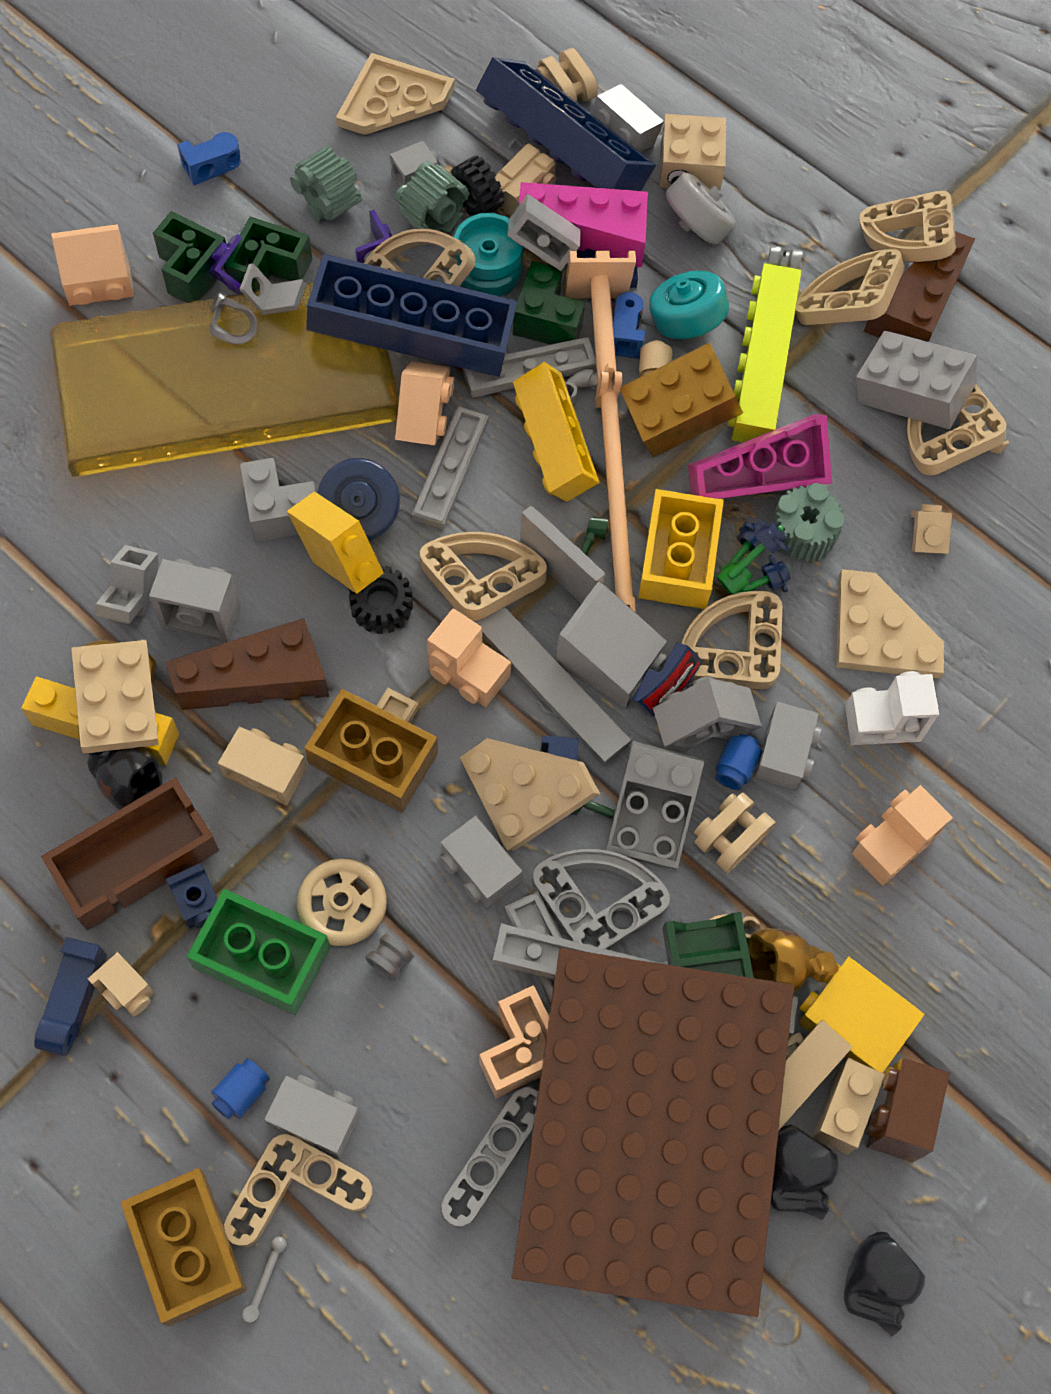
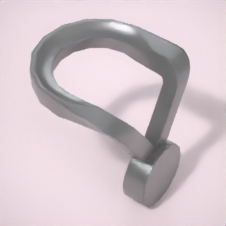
M218 292L210 309V312L214 313L209 328L210 333L221 340L233 344H244L250 341L257 330V321L254 313L248 307L226 298L225 294ZM228 306L244 313L250 320L249 330L243 335L235 336L219 327L217 322L222 308Z

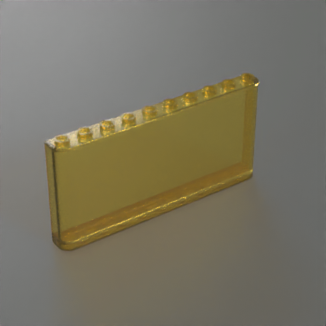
M314 282L306 284L297 310L262 315L244 294L226 295V298L248 307L256 317V334L250 341L244 344L229 343L210 333L209 328L214 314L210 312L214 299L195 300L178 305L159 306L141 311H128L104 317L96 316L91 319L61 322L51 329L50 337L69 471L72 477L395 422L398 415L399 395L389 351L307 331V304ZM257 290L253 293L256 296H259L260 290ZM225 306L221 309L217 325L228 333L238 336L245 334L249 330L250 320L244 313Z

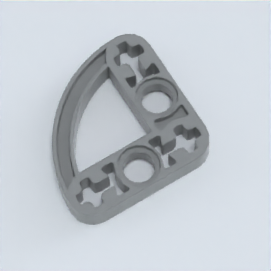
M578 849L563 852L542 861L533 872V887L535 891L539 892L545 906L568 940L583 943L584 933L588 932L591 936L596 935L602 931L603 927L599 922L604 921L607 932L614 938L609 939V935L606 932L598 938L597 946L607 950L612 949L660 918L666 912L670 903V894L667 888L654 873L639 862L612 851ZM576 869L606 870L629 879L639 887L598 914H595L567 871ZM543 872H547L549 875L555 873L558 875L555 884L562 893L554 901L551 899V897L555 896V890L549 882L541 883ZM646 893H649L652 897L659 895L661 897L658 903L659 907L656 908L653 904L648 905L642 909L641 915L644 918L640 919L637 908L646 901ZM566 900H573L579 904L581 912L575 918H566L559 910L560 904ZM617 911H625L631 915L632 925L627 929L616 928L611 921L612 915Z

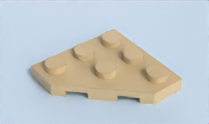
M371 53L336 116V125L359 134L367 135L443 110L455 88V79Z
M841 570L838 591L836 668L899 675L904 672L915 671L919 672L920 675L932 674L933 678L940 679L944 674V641L876 573Z
M489 738L460 757L507 851L514 852L600 794L584 762Z

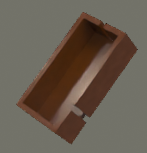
M175 777L45 853L41 858L75 916L84 928L89 930L116 914L117 911L114 906L118 903H121L123 908H126L167 883V878L191 868L219 851L213 835Z

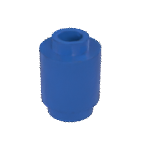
M746 734L729 738L715 767L717 771L715 778L720 784L733 790H740L743 784L749 782L762 755V749L758 746V741Z
M246 1058L242 1064L237 1063L211 1091L215 1098L211 1104L228 1120L233 1115L241 1119L266 1090L264 1085L270 1078L256 1063Z

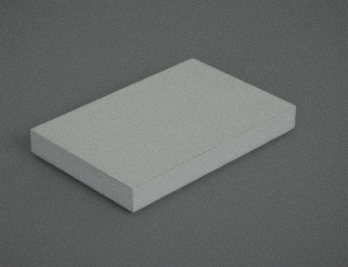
M530 505L522 512L520 542L538 553L547 564V572L582 604L597 582L604 584L605 572L534 507Z

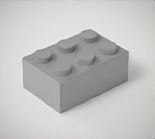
M884 330L856 376L858 403L950 430L977 383V355Z

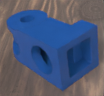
M218 133L212 140L194 146L191 145L189 140L177 144L181 164L193 185L234 170L241 162L238 139L231 133Z
M625 292L619 295L616 300L613 319L615 356L640 359V349L644 344L645 330H637L642 320L644 302L641 296L633 292Z

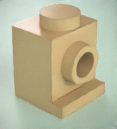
M118 952L88 978L91 984L116 1011L123 1006L132 1016H137L143 1012L151 1002L149 998L155 994L145 980Z

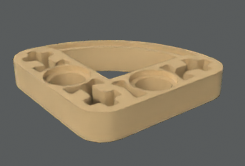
M935 191L873 205L860 213V224L864 239L874 251L897 249L901 252L903 261L923 262L946 258L952 255L956 249L954 210L951 195L947 191ZM923 225L924 240L919 241L897 239L885 234L886 232Z
M411 229L393 235L382 242L370 253L364 264L372 266L381 264V268L405 273L392 260L394 257L405 250L417 246H440L445 248V250L423 278L435 281L437 277L442 276L446 284L459 287L472 271L475 265V255L466 244L448 234L432 229ZM457 254H460V259L462 260L460 265H456L457 260L455 256ZM448 268L449 272L453 273V276L445 272L444 269Z
M884 249L866 253L844 261L820 275L797 299L795 311L799 322L803 325L866 321L882 316L888 309L905 266L901 252L897 249ZM866 275L859 290L833 292L840 286Z
M975 384L957 416L964 423V425L923 443L921 432L924 422L908 418V449L914 465L922 474L936 475L1001 445L1006 439L1005 419L977 384ZM969 405H978L982 410L978 413H969L965 408ZM985 421L986 426L989 428L987 431H985ZM958 440H965L970 443V446L965 449H957L952 444Z
M486 532L451 534L426 543L420 550V567L452 606L472 621H478L540 588L546 581L547 564L538 553L517 540L498 534ZM488 554L507 559L511 563L477 580L456 555ZM441 558V565L443 568H440V563L436 559ZM451 576H458L464 580L459 585H450L445 582ZM498 583H507L512 586V589L507 592H499L493 587Z
M768 591L741 592L722 598L704 609L691 623L682 640V644L688 645L703 661L690 682L693 683L699 678L711 676L714 679L734 682V684L750 689L762 690L772 687L779 676L781 663L783 606L780 598ZM767 604L768 609L771 611L767 622L761 623L763 620L761 605ZM749 611L747 652L696 647L701 637L714 624L728 616ZM760 633H766L772 637L774 644L770 647H762L755 641V636ZM761 658H767L765 670L768 672L767 678L761 677L760 671H758ZM709 660L714 661L711 669L712 673L707 672ZM723 661H730L736 665L738 672L734 675H724L719 670L718 665Z

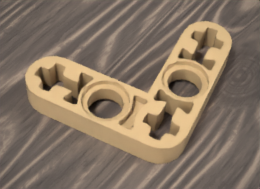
M289 1134L278 1135L268 1144L224 1223V1230L228 1240L236 1246L250 1247L255 1244L263 1234L292 1180L351 1212H358L367 1208L373 1197V1187L366 1176ZM290 1143L293 1144L291 1151L296 1156L293 1161L286 1159L281 1165L279 1171L286 1174L284 1180L281 1181L273 1172L266 1171L264 1168L268 1163L275 1168L279 1161V1156L275 1152L278 1147L285 1148ZM322 1161L330 1165L331 1176L324 1184L317 1185L310 1181L308 1172L314 1163ZM340 1170L346 1173L341 1178L342 1182L350 1186H354L357 1181L363 1183L361 1186V1190L365 1194L363 1200L356 1198L352 1203L347 1202V1192L339 1187L336 1188L335 1195L328 1192L336 1184ZM262 1179H270L276 1185L274 1197L267 1202L257 1201L253 1194L254 1186ZM246 1200L256 1208L266 1210L262 1218L254 1213L250 1220V1226L254 1228V1231L250 1236L243 1234L240 1239L236 1238L238 1230L233 1227L235 1221H244L250 1212L248 1208L243 1207Z

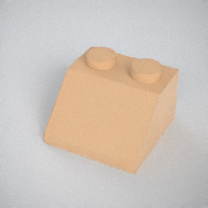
M118 224L51 233L61 282L69 306L134 297L130 265Z

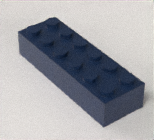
M492 57L475 90L485 98L483 102L487 106L503 112L508 123L517 128H523L528 132L527 138L538 145H544L550 150L549 155L553 159L569 165L572 168L571 173L575 177L590 182L594 188L642 191L656 164L525 61Z
M323 254L307 304L306 330L500 377L517 301Z

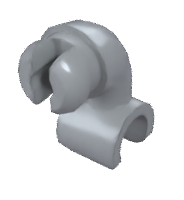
M581 370L565 382L568 393L571 395L570 399L573 406L577 400V388L591 387L593 390H597L598 379L595 370Z

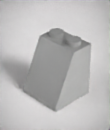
M597 582L560 632L556 661L566 672L624 708H627L648 669L659 672L668 657L664 654L667 640L605 585Z

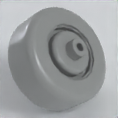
M683 173L667 189L666 199L671 208L680 217L681 220L678 223L686 232L692 230L709 244L718 245L735 228V218L720 200L723 193L716 186L713 185L710 189L694 175Z

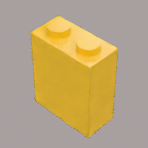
M315 491L287 511L312 562L356 594L384 574L359 520Z
M848 956L841 966L837 964L838 972L830 975L824 981L827 985L818 995L812 991L799 1009L805 1014L798 1024L810 1033L821 1020H824L852 1046V1049L843 1058L844 1060L850 1058L883 1073L925 1014Z

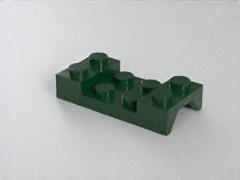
M741 912L698 922L682 923L669 921L665 922L662 927L668 965L754 978Z

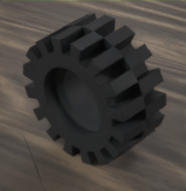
M477 155L458 164L451 170L452 176L466 186L468 192H470L468 199L462 204L463 208L467 207L468 214H473V216L480 213H492L504 204L502 198L504 194L499 189L501 187L500 181L495 179L496 173L494 171L491 172V166L488 162L485 164L482 157L479 158Z
M385 566L384 574L356 594L349 589L351 614L353 618H356V623L360 627L363 624L365 625L366 631L371 632L372 628L375 627L377 634H383V628L387 627L388 632L391 633L395 631V624L401 628L405 625L404 618L409 620L411 616V610L413 609L412 589L409 587L407 577L402 579V572L399 570L392 574L391 567ZM381 590L390 592L395 598L393 604L385 609L372 608L367 602L370 594Z

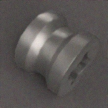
M385 933L379 939L380 946L376 951L369 952L365 959L380 974L391 981H396L400 976V968L404 964L410 963L414 955L400 941Z

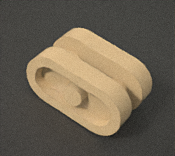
M574 48L560 52L559 63L553 56L539 60L536 70L577 102V95L583 102L598 96L596 79Z
M732 793L720 805L719 810L721 813L713 821L709 817L706 818L694 831V834L697 836L694 844L706 854L715 847L722 854L716 864L726 874L730 873L757 847L776 825V822L766 812L757 819L749 813L755 803L745 793H741L738 797ZM739 823L746 830L731 843L725 836Z

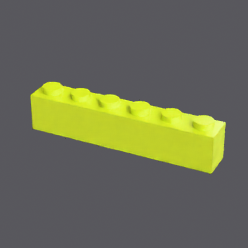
M764 263L761 276H754L751 294L757 296L756 301L750 300L746 320L752 321L751 327H745L742 346L747 347L746 354H740L737 372L743 373L742 380L736 379L733 391L743 414L728 421L727 426L733 427L732 441L746 442L776 429L802 270Z

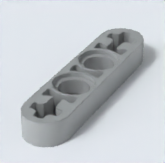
M523 1087L512 1094L445 1195L442 1202V1215L450 1226L464 1228L475 1220L532 1133L535 1114L528 1112L521 1120L520 1125L527 1127L525 1132H522L515 1123L504 1120V1118L509 1114L513 1120L515 1119L520 1109L519 1104L516 1103L519 1099L526 1101L529 1097L535 1100L533 1108L536 1110L537 1090ZM508 1129L514 1133L516 1144L511 1150L501 1151L495 1147L493 1137L497 1131ZM478 1163L489 1164L494 1171V1177L487 1185L476 1184L470 1176L472 1168ZM462 1182H465L472 1191L483 1194V1196L477 1201L472 1195L467 1203V1209L470 1211V1214L467 1217L460 1215L457 1219L451 1217L453 1210L449 1203L452 1200L455 1202L461 1201L466 1190L459 1188Z

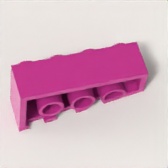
M521 182L519 205L525 196L529 194L581 229L580 247L578 250L585 252L586 248L595 251H609L610 258H627L629 251H635V266L642 268L646 241L648 192Z
M811 415L688 464L691 495L720 499L787 490L794 487L799 488L800 485L807 487V485L813 483L822 485L832 484L827 415Z

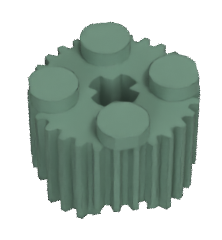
M329 145L296 164L294 167L295 175L290 177L293 189L305 197V201L309 204L307 206L309 214L317 222L322 219L331 221L362 200L361 193H357V188L354 186V180L357 179L356 171L353 170V166L350 165L348 159L336 157V154L332 153L333 149Z
M426 161L418 166L416 175L411 177V181L407 182V185L399 187L395 200L400 204L398 206L400 216L414 228L451 233L452 229L457 227V223L461 222L462 214H460V208L463 207L462 203L468 199L470 192H468L466 186L440 165H433Z
M813 483L807 485L806 488L800 485L799 489L794 487L792 492L788 490L786 495H782L778 501L772 522L783 527V531L787 535L784 543L789 550L786 552L780 548L777 551L778 553L782 552L785 555L789 553L790 558L796 556L797 560L803 558L804 561H809L810 564H813L814 560L820 562L821 558L825 559L828 552L833 549L842 530L845 516L842 513L843 508H840L841 503L835 501V496H830L831 492L828 491L825 485Z

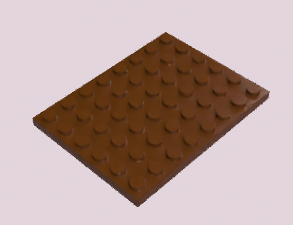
M559 948L512 1279L758 1317L794 992L793 984Z

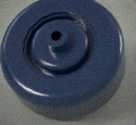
M352 458L337 463L324 475L317 491L319 495L359 520L368 540L375 539L388 531L395 522L400 509V492L395 479L383 466L369 459Z

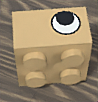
M665 114L661 137L659 187L669 188L681 174L690 173L710 189L714 185L721 190L726 161V118Z

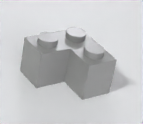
M274 458L240 463L254 541L260 542L299 535L287 511L315 491L314 482L279 486Z
M711 676L695 680L692 687L683 692H675L668 695L663 703L653 708L664 747L687 751L712 737L729 740L731 736L747 735L762 727L750 688L734 684V682L717 680Z

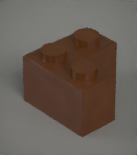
M906 1058L899 1060L893 1067L889 1066L882 1084V1089L887 1091L885 1103L879 1105L875 1112H871L865 1128V1135L870 1136L867 1148L910 1162H915L933 1152L950 1072Z

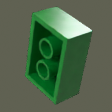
M223 888L186 957L193 969L296 1016L330 949V943L326 934Z

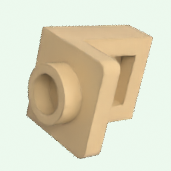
M921 504V511L911 510V517L915 518L912 551L949 554L952 513L942 512V505Z

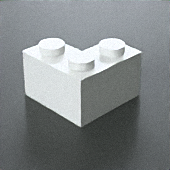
M915 671L904 672L896 676L889 689L885 691H876V689L869 687L858 689L852 692L845 705L851 745L921 742L939 716L932 674L920 675L919 672Z

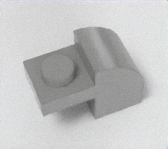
M128 545L123 546L110 562V587L96 603V616L130 624L135 616L144 617L151 603L149 595L158 571V553Z

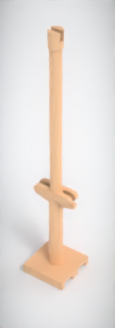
M570 251L564 282V297L591 298L598 379L595 408H601L615 593L619 599L636 613L635 597H633L617 404L622 384V372L616 371L611 298H617L619 295L629 292L636 265L635 251H629L627 258H610L609 251H596L595 258H577V251Z

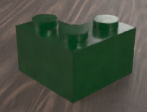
M170 211L153 232L159 258L167 261L161 269L168 294L195 307L216 281V278L209 274L208 270L215 262L212 258L214 251L221 242L226 243L225 237Z
M250 216L240 233V236H242L241 240L223 266L224 271L240 284L243 282L249 264H254L267 279H269L270 275L289 281L303 279L312 262L309 235ZM253 278L251 283L252 291L256 296H259L260 284L256 278Z
M535 261L531 262L517 301L513 319V335L550 345L579 338L583 327L585 302L560 296L563 269L560 271L554 266Z

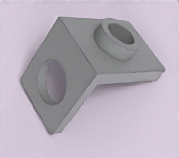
M249 264L240 291L262 315L297 310L306 283L303 279L271 284L254 264ZM253 278H256L260 284L259 296H256L252 291L251 283Z

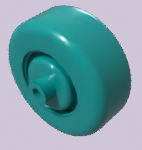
M689 271L675 275L660 284L650 297L649 308L658 332L665 337L681 340L699 337L719 326L728 314L729 300L725 285L718 275L708 271Z

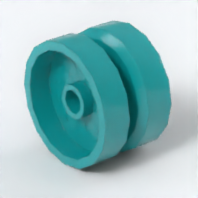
M480 213L467 218L458 226L454 238L466 244L475 255V265L460 286L462 288L502 296L511 292L519 284L523 274L524 246L517 244L512 238L507 236L508 217L495 213ZM457 254L455 256L457 260L456 265H460L462 260L460 259V254Z

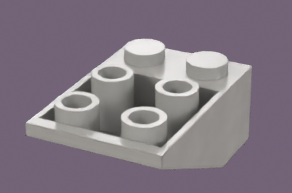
M633 741L606 850L678 869L704 766V759Z

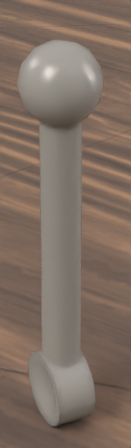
M281 1236L275 1237L271 1241L272 1252L252 1302L244 1308L242 1313L243 1319L246 1322L253 1323L259 1318L258 1306L278 1256L287 1246L285 1238Z

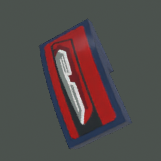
M676 642L661 672L648 669L632 700L648 715L655 716L653 708L663 703L668 695L682 692L697 673L703 661L688 645Z

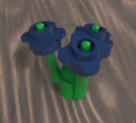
M760 519L758 521L760 525L744 522L743 526L739 528L740 533L737 536V540L742 547L720 569L721 573L716 576L730 595L753 591L765 584H768L772 591L781 588L784 593L788 592L786 581L791 579L789 568L786 567L783 561L777 563L772 554L768 556L770 563L761 566L763 577L749 583L748 580L753 575L746 568L766 548L773 554L780 548L786 552L789 550L784 543L787 535L783 531L782 526H778L774 522L768 526ZM747 551H750V553L742 561H740L743 558V556L747 553Z

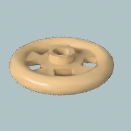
M334 859L314 868L303 880L297 896V912L301 923L326 934L330 945L333 946L353 945L369 937L380 925L387 905L386 891L379 876L369 866L352 859ZM339 874L342 883H337L327 888L324 879ZM358 878L364 881L369 888L362 895H359L356 888L351 885ZM340 895L348 898V902L344 906H337L334 903L335 899ZM323 896L324 911L313 912L312 897ZM360 905L371 909L363 922L353 918L358 912ZM330 917L339 921L345 920L342 931L327 928Z

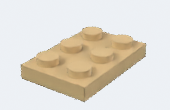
M147 640L72 647L82 754L159 745Z

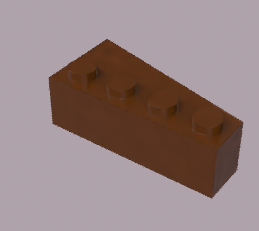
M955 231L956 249L952 255L939 260L914 262L901 276L887 311L876 319L867 320L863 332L880 338L885 330L929 342L975 238Z
M304 618L165 662L182 710L229 706V703L248 701V704L262 703V700L284 698V701L297 700L299 696L316 695V698L329 697L326 678Z

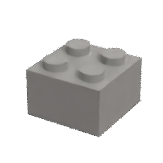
M162 559L149 595L161 628L229 642L241 605L232 574H229L227 571L218 567L207 569L194 566L192 563L182 559L175 561Z

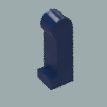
M65 937L61 950L63 957L44 1015L37 1027L34 1040L36 1049L61 1056H66L71 1050L95 990V987L88 978L104 964L107 954L99 945L70 937Z

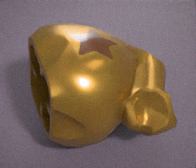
M764 928L753 932L750 936L748 950L755 979L793 984L794 992L802 987L807 977H811L818 982H824L830 975L838 972V965L831 952L822 951L818 947L808 945L807 941L796 933Z

